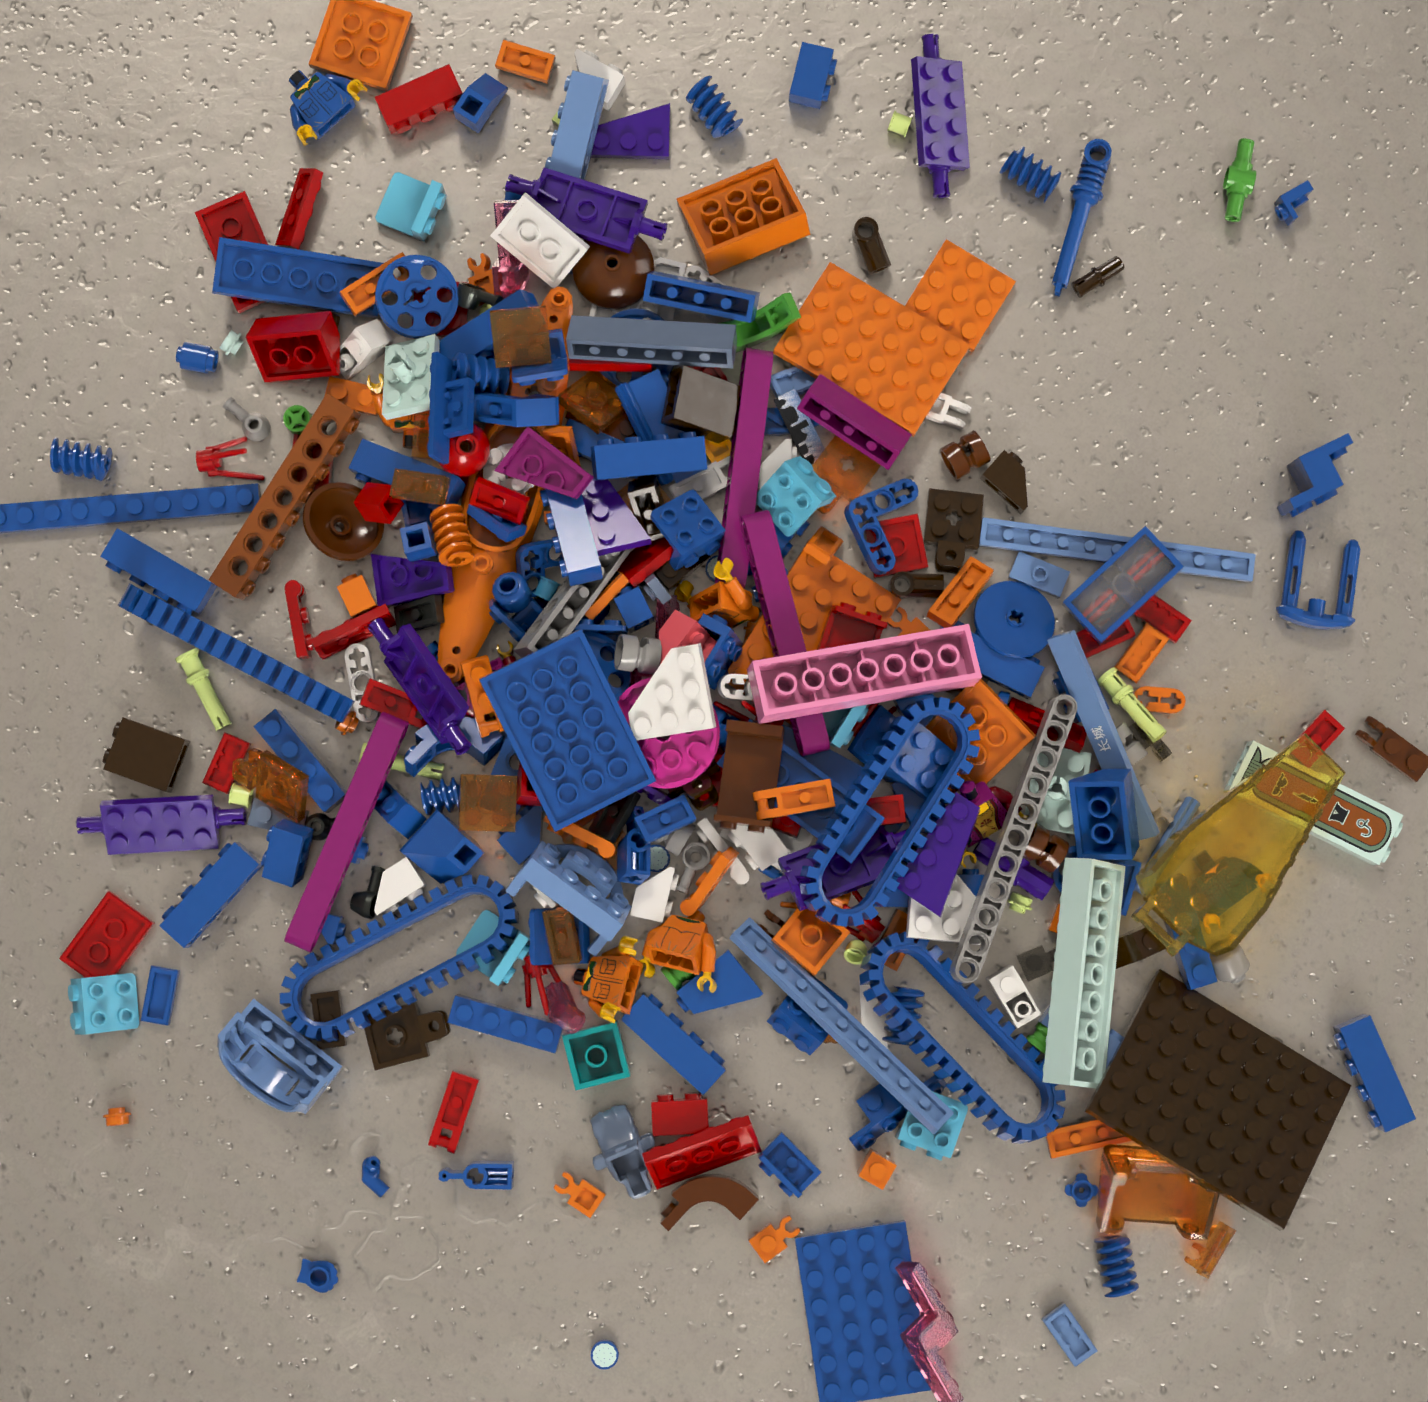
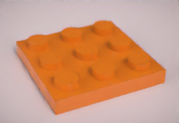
M330 0L309 61V66L350 80L358 79L364 85L387 92L413 17L412 13L373 0Z
M946 239L905 307L970 344L969 350L973 352L1016 281Z
M982 679L974 686L965 687L950 702H958L965 707L961 715L971 713L976 723L968 727L969 731L979 729L980 740L970 741V745L980 747L977 758H966L974 766L969 774L960 775L957 773L965 781H973L975 784L985 782L987 785L1036 737L1027 725ZM936 716L925 728L955 752L957 748V735L953 726L946 719Z

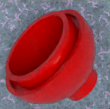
M473 423V433L450 438L449 463L444 465L439 463L440 466L448 473L459 477H467L479 472L486 465L490 456V443L486 433ZM462 442L469 443L470 450L468 452L461 450L460 444Z

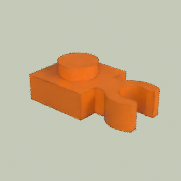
M481 253V264L479 266L476 265L474 259L469 258L467 260L468 267L475 274V276L468 278L469 284L479 286L488 293L503 297L497 271L489 270L491 265L489 256Z
M901 607L896 609L901 615V621L894 622L889 617L887 622L890 627L899 628L902 631L898 636L930 631L917 617L910 622L907 619L906 611Z
M564 1171L562 1176L568 1180L569 1185L561 1187L555 1184V1191L560 1194L568 1193L571 1195L567 1203L591 1218L606 1193L584 1178L578 1185L575 1183L572 1174Z
M790 1215L781 1219L778 1228L775 1229L769 1223L748 1239L764 1263H767L788 1247L784 1241L786 1237L793 1238L799 1234V1227L793 1231L785 1229V1224L792 1219Z

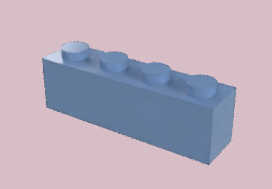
M572 70L571 75L567 76L564 85V91L567 92L565 103L562 102L559 106L558 119H560L558 130L555 129L553 132L551 145L554 148L552 156L546 160L545 168L585 180L609 84L608 79Z

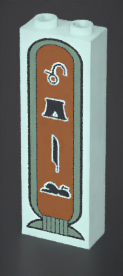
M1254 740L1247 742L1224 789L1225 792L1371 865H1380L1381 862L1384 863L1391 852V848L1388 846L1392 838H1396L1403 827L1401 822L1402 814Z

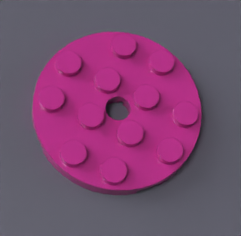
M652 677L633 684L619 697L618 704L629 726L628 712ZM714 707L715 728L670 735L669 739L666 740L661 737L637 740L656 779L655 782L647 786L663 789L679 787L699 777L710 766L716 755L720 739L719 721Z

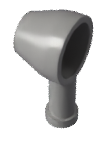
M232 397L224 403L223 408L229 410L243 422L242 430L248 439L261 441L268 436L270 423L264 415L259 413L249 414ZM258 421L259 426L256 429H250V423Z
M698 842L687 845L682 854L686 868L675 890L687 895L689 894V888L696 871L705 868L710 861L708 848ZM699 853L702 859L700 862L695 863L691 860V855Z

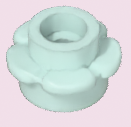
M231 330L219 347L226 352V356L230 352L235 355L244 341L239 339L241 333L237 334Z

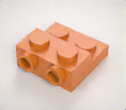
M797 907L771 940L815 976L849 935L850 931L844 926L831 925L830 922L821 921L815 916L818 910L811 911L805 909L799 911Z

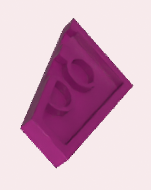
M526 427L494 470L500 474L574 499L579 498L594 478L530 427Z

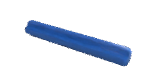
M624 382L616 386L615 391L637 437L641 436L642 441H653V434L629 384ZM672 474L656 475L661 486L673 481Z

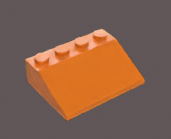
M777 158L676 199L699 255L710 276L811 235L806 212Z

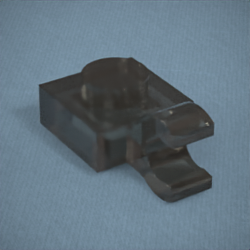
M1136 722L1129 726L1134 734V740L1139 741L1145 749L1150 746L1160 762L1172 754L1161 738L1153 743Z
M1039 945L1016 955L1027 982L1053 971L1050 963L1055 961L1054 953L1056 947L1045 952L1043 946Z

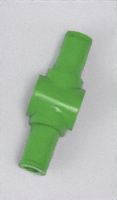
M1242 138L1238 141L1235 160L1231 166H1228L1225 174L1223 190H1227L1226 195L1228 196L1225 220L1239 222L1241 220L1244 200L1248 198V195H1251L1254 188L1256 170H1253L1251 160L1255 142L1251 139Z

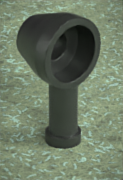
M459 282L457 293L458 305L460 307L476 310L480 302L493 307L504 300L502 296L488 293L484 288Z
M323 813L312 814L307 818L305 826L312 828L313 823L316 821L321 824V829L318 832H313L312 839L317 841L326 839L335 818H330Z
M372 866L371 868L372 873L367 891L354 893L350 902V909L368 919H373L376 915L374 911L382 873L385 871L384 868Z

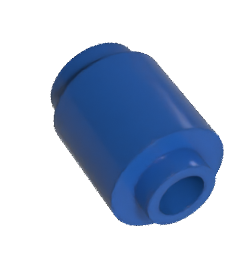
M184 342L183 346L178 347L176 362L180 363L181 369L206 374L209 371H216L219 359L218 350H213L211 346Z

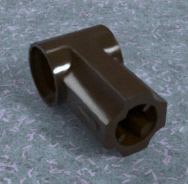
M862 217L854 225L852 238L858 245L868 274H873L890 267L891 263L878 232L877 222L870 217ZM864 225L868 226L872 230V236L862 237L858 232V228Z
M901 571L893 575L889 581L888 588L892 594L900 599L906 597L938 599L944 591V574H919ZM899 578L905 579L909 584V589L906 592L896 590L894 586L895 580Z

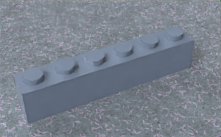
M571 315L566 343L569 359L733 369L737 349L736 325Z

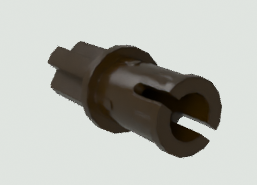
M1115 256L1097 268L1092 267L1089 273L1073 281L1071 286L1074 292L1078 293L1077 296L1081 298L1099 285L1101 287L1104 286L1106 280L1124 270L1125 266L1122 260Z

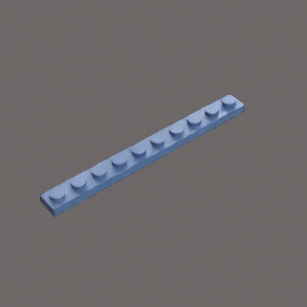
M983 517L981 520L979 546L1106 563L1133 537ZM1160 541L1184 566L1179 573L1244 582L1253 581L1256 554Z
M750 917L732 933L729 939L933 1135L954 1114L947 1105L806 970L771 940L772 938Z

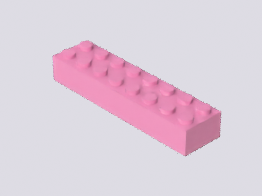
M969 624L755 660L751 662L747 669L759 724L971 687L982 678Z

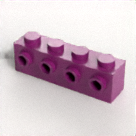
M822 374L817 377L797 407V410L887 470L890 469L912 436V434Z

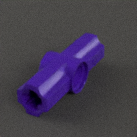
M986 837L978 842L972 853L975 854L979 862L988 866L996 842ZM1001 857L998 862L999 868L1003 872H1007L1010 868V862L1007 858ZM1023 858L1013 886H1019L1035 898L1043 900L1055 880L1031 866L1030 862Z

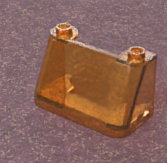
M1109 1144L1103 1148L1101 1156L1096 1224L1099 1232L1111 1235L1121 1232L1124 1229L1125 1221L1172 1224L1176 1226L1178 1232L1185 1239L1208 1240L1220 1194L1142 1146Z

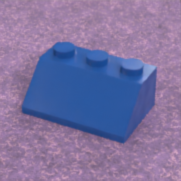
M1102 769L1069 780L1077 858L1133 860L1140 844L1131 769Z

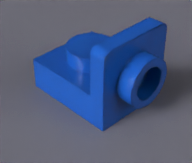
M1308 180L1282 194L1274 202L1276 215L1281 221H1285L1287 226L1298 218L1294 209L1309 200L1307 196L1314 190Z

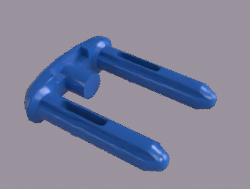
M1295 531L1289 541L1281 605L1276 607L1277 613L1284 620L1313 629L1328 630L1350 627L1355 622V619L1352 617L1361 550L1358 541L1351 539L1344 547L1335 614L1327 615L1324 614L1326 601L1322 599H1309L1308 611L1297 608L1306 538L1302 531ZM1293 568H1294V569H1295V574H1294L1293 588H1292V594H1290L1292 571H1293ZM1347 577H1348V578H1349V584H1348V591H1347V599H1346V603H1345V602H1344V599H1345V591H1346V584H1347Z

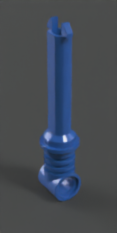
M1094 139L1087 143L1077 181L1070 188L1075 205L1052 280V285L1056 286L1054 296L1060 297L1062 288L1068 287L1090 209L1097 205L1098 201H1101L1104 196L1101 192V186L1104 184L1103 180L1106 177L1111 162L1112 150L1109 143L1103 139ZM1097 151L1103 153L1105 157L1097 161L1092 159L1090 155Z

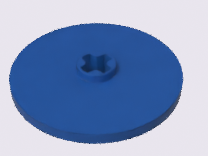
M1003 581L991 585L980 595L974 608V624L981 639L992 650L1007 657L1025 658L1033 656L1047 646V640L1054 634L1055 617L1049 602L1035 588L1021 582ZM1012 615L1013 618L1018 617L1019 622L1017 623L1015 620L1011 621L1009 619L1010 616Z

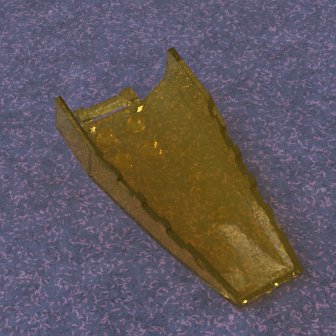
M1306 733L1300 736L1166 840L1135 876L1144 903L1132 914L1131 918L1136 923H1142L1166 947L1165 951L1171 957L1176 955L1187 942L1215 956L1233 951L1268 910L1283 883V878L1296 861L1295 857L1302 845L1308 840L1311 829L1315 822L1320 819L1324 812L1323 808L1329 803L1346 772ZM1151 910L1179 935L1175 940L1148 914Z

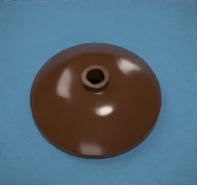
M637 235L629 254L584 239L583 241L590 247L572 268L574 282L582 296L590 303L604 309H622L638 302L644 296L647 274L654 271L653 256L645 241ZM610 260L618 262L614 268H610L607 264Z
M335 482L321 486L311 494L303 510V526L309 540L325 555L341 561H354L368 556L379 545L384 533V523L365 521L353 503L362 489L352 484ZM334 526L339 527L341 532H338Z

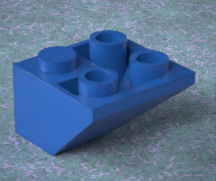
M438 809L400 849L401 853L440 884L466 874L484 854L477 841Z

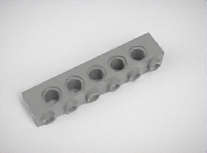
M632 549L599 556L603 579L570 587L567 577L513 651L522 658L571 634Z

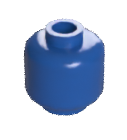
M506 572L500 575L493 584V596L497 604L504 611L518 613L529 605L532 592L526 579L521 574Z

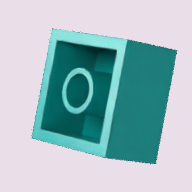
M618 1020L615 1023L607 1022L562 1035L575 1091L631 1076Z

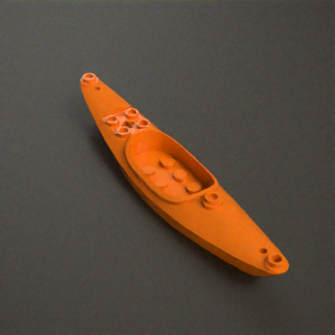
M557 286L549 291L540 306L546 323L538 327L537 332L562 328L568 359V374L563 375L564 378L561 380L547 381V378L536 380L534 384L521 386L519 383H513L511 365L509 369V387L505 394L508 396L526 397L536 391L538 394L559 397V425L551 426H562L569 375L566 337L571 315H573L572 295L568 289ZM487 423L484 432L489 439L490 450L498 448L503 444H515L526 427ZM528 426L543 437L545 426ZM483 468L476 474L468 477L461 502L463 507L461 513L466 518L463 523L468 526V530L465 533L470 535L468 543L472 545L470 552L474 554L475 558L469 564L451 567L454 592L444 594L443 613L445 622L440 625L438 664L446 675L449 676L452 683L461 680L463 673L460 662L476 658L495 622L489 614L491 611L489 601L492 598L495 599L492 593L495 580L506 572L517 573L516 551L521 545L532 542L543 511L540 491L545 489L534 485L533 488L530 487L525 492L526 496L530 497L522 522L527 526L525 535L509 542L499 539L493 532L480 525L473 517L467 514L475 482L478 477L483 478Z

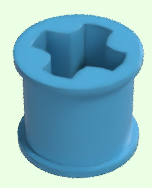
M540 575L541 579L533 594L550 601L561 584Z

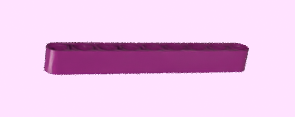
M745 347L741 361L739 386H741L739 393L740 405L736 410L734 421L736 429L732 435L722 526L726 531L720 543L721 547L718 550L717 558L721 565L724 558H729L733 562L734 566L730 574L738 579L743 589L746 586L749 559L740 527V516L755 513L773 365L772 351ZM715 577V583L719 581L726 582L725 580H721Z
M769 510L740 516V527L773 656L779 657L807 652L772 516ZM823 713L790 718L796 745L802 757L830 749V741Z
M386 712L380 714L287 930L284 942L310 953L314 949L406 735L409 722Z

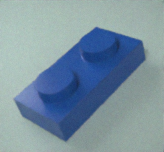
M469 504L467 514L473 517L480 525L493 532L499 539L509 542L525 535L527 528L525 524L521 523V525H518Z
M683 794L635 817L633 821L645 845L695 822L697 818Z

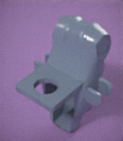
M614 1105L607 1111L598 1112L590 1120L594 1136L602 1152L593 1157L595 1169L601 1170L607 1167L612 1177L619 1183L624 1184L631 1198L638 1199L644 1197L651 1192L652 1184L648 1178V1169L644 1163L642 1153L647 1152V1149L655 1145L653 1135L651 1133L639 1135L638 1128L635 1126L634 1119L626 1105Z

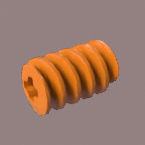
M444 504L433 510L429 518L434 533V541L436 542V550L439 553L438 559L441 564L450 567L469 564L475 558L474 554L470 552L472 545L468 543L470 535L465 533L468 530V526L463 523L466 519L465 515L461 513L463 507L458 504Z

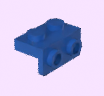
M782 1131L758 1155V1158L761 1160L759 1167L769 1177L774 1173L781 1181L778 1186L789 1197L794 1194L799 1198L802 1192L822 1173Z

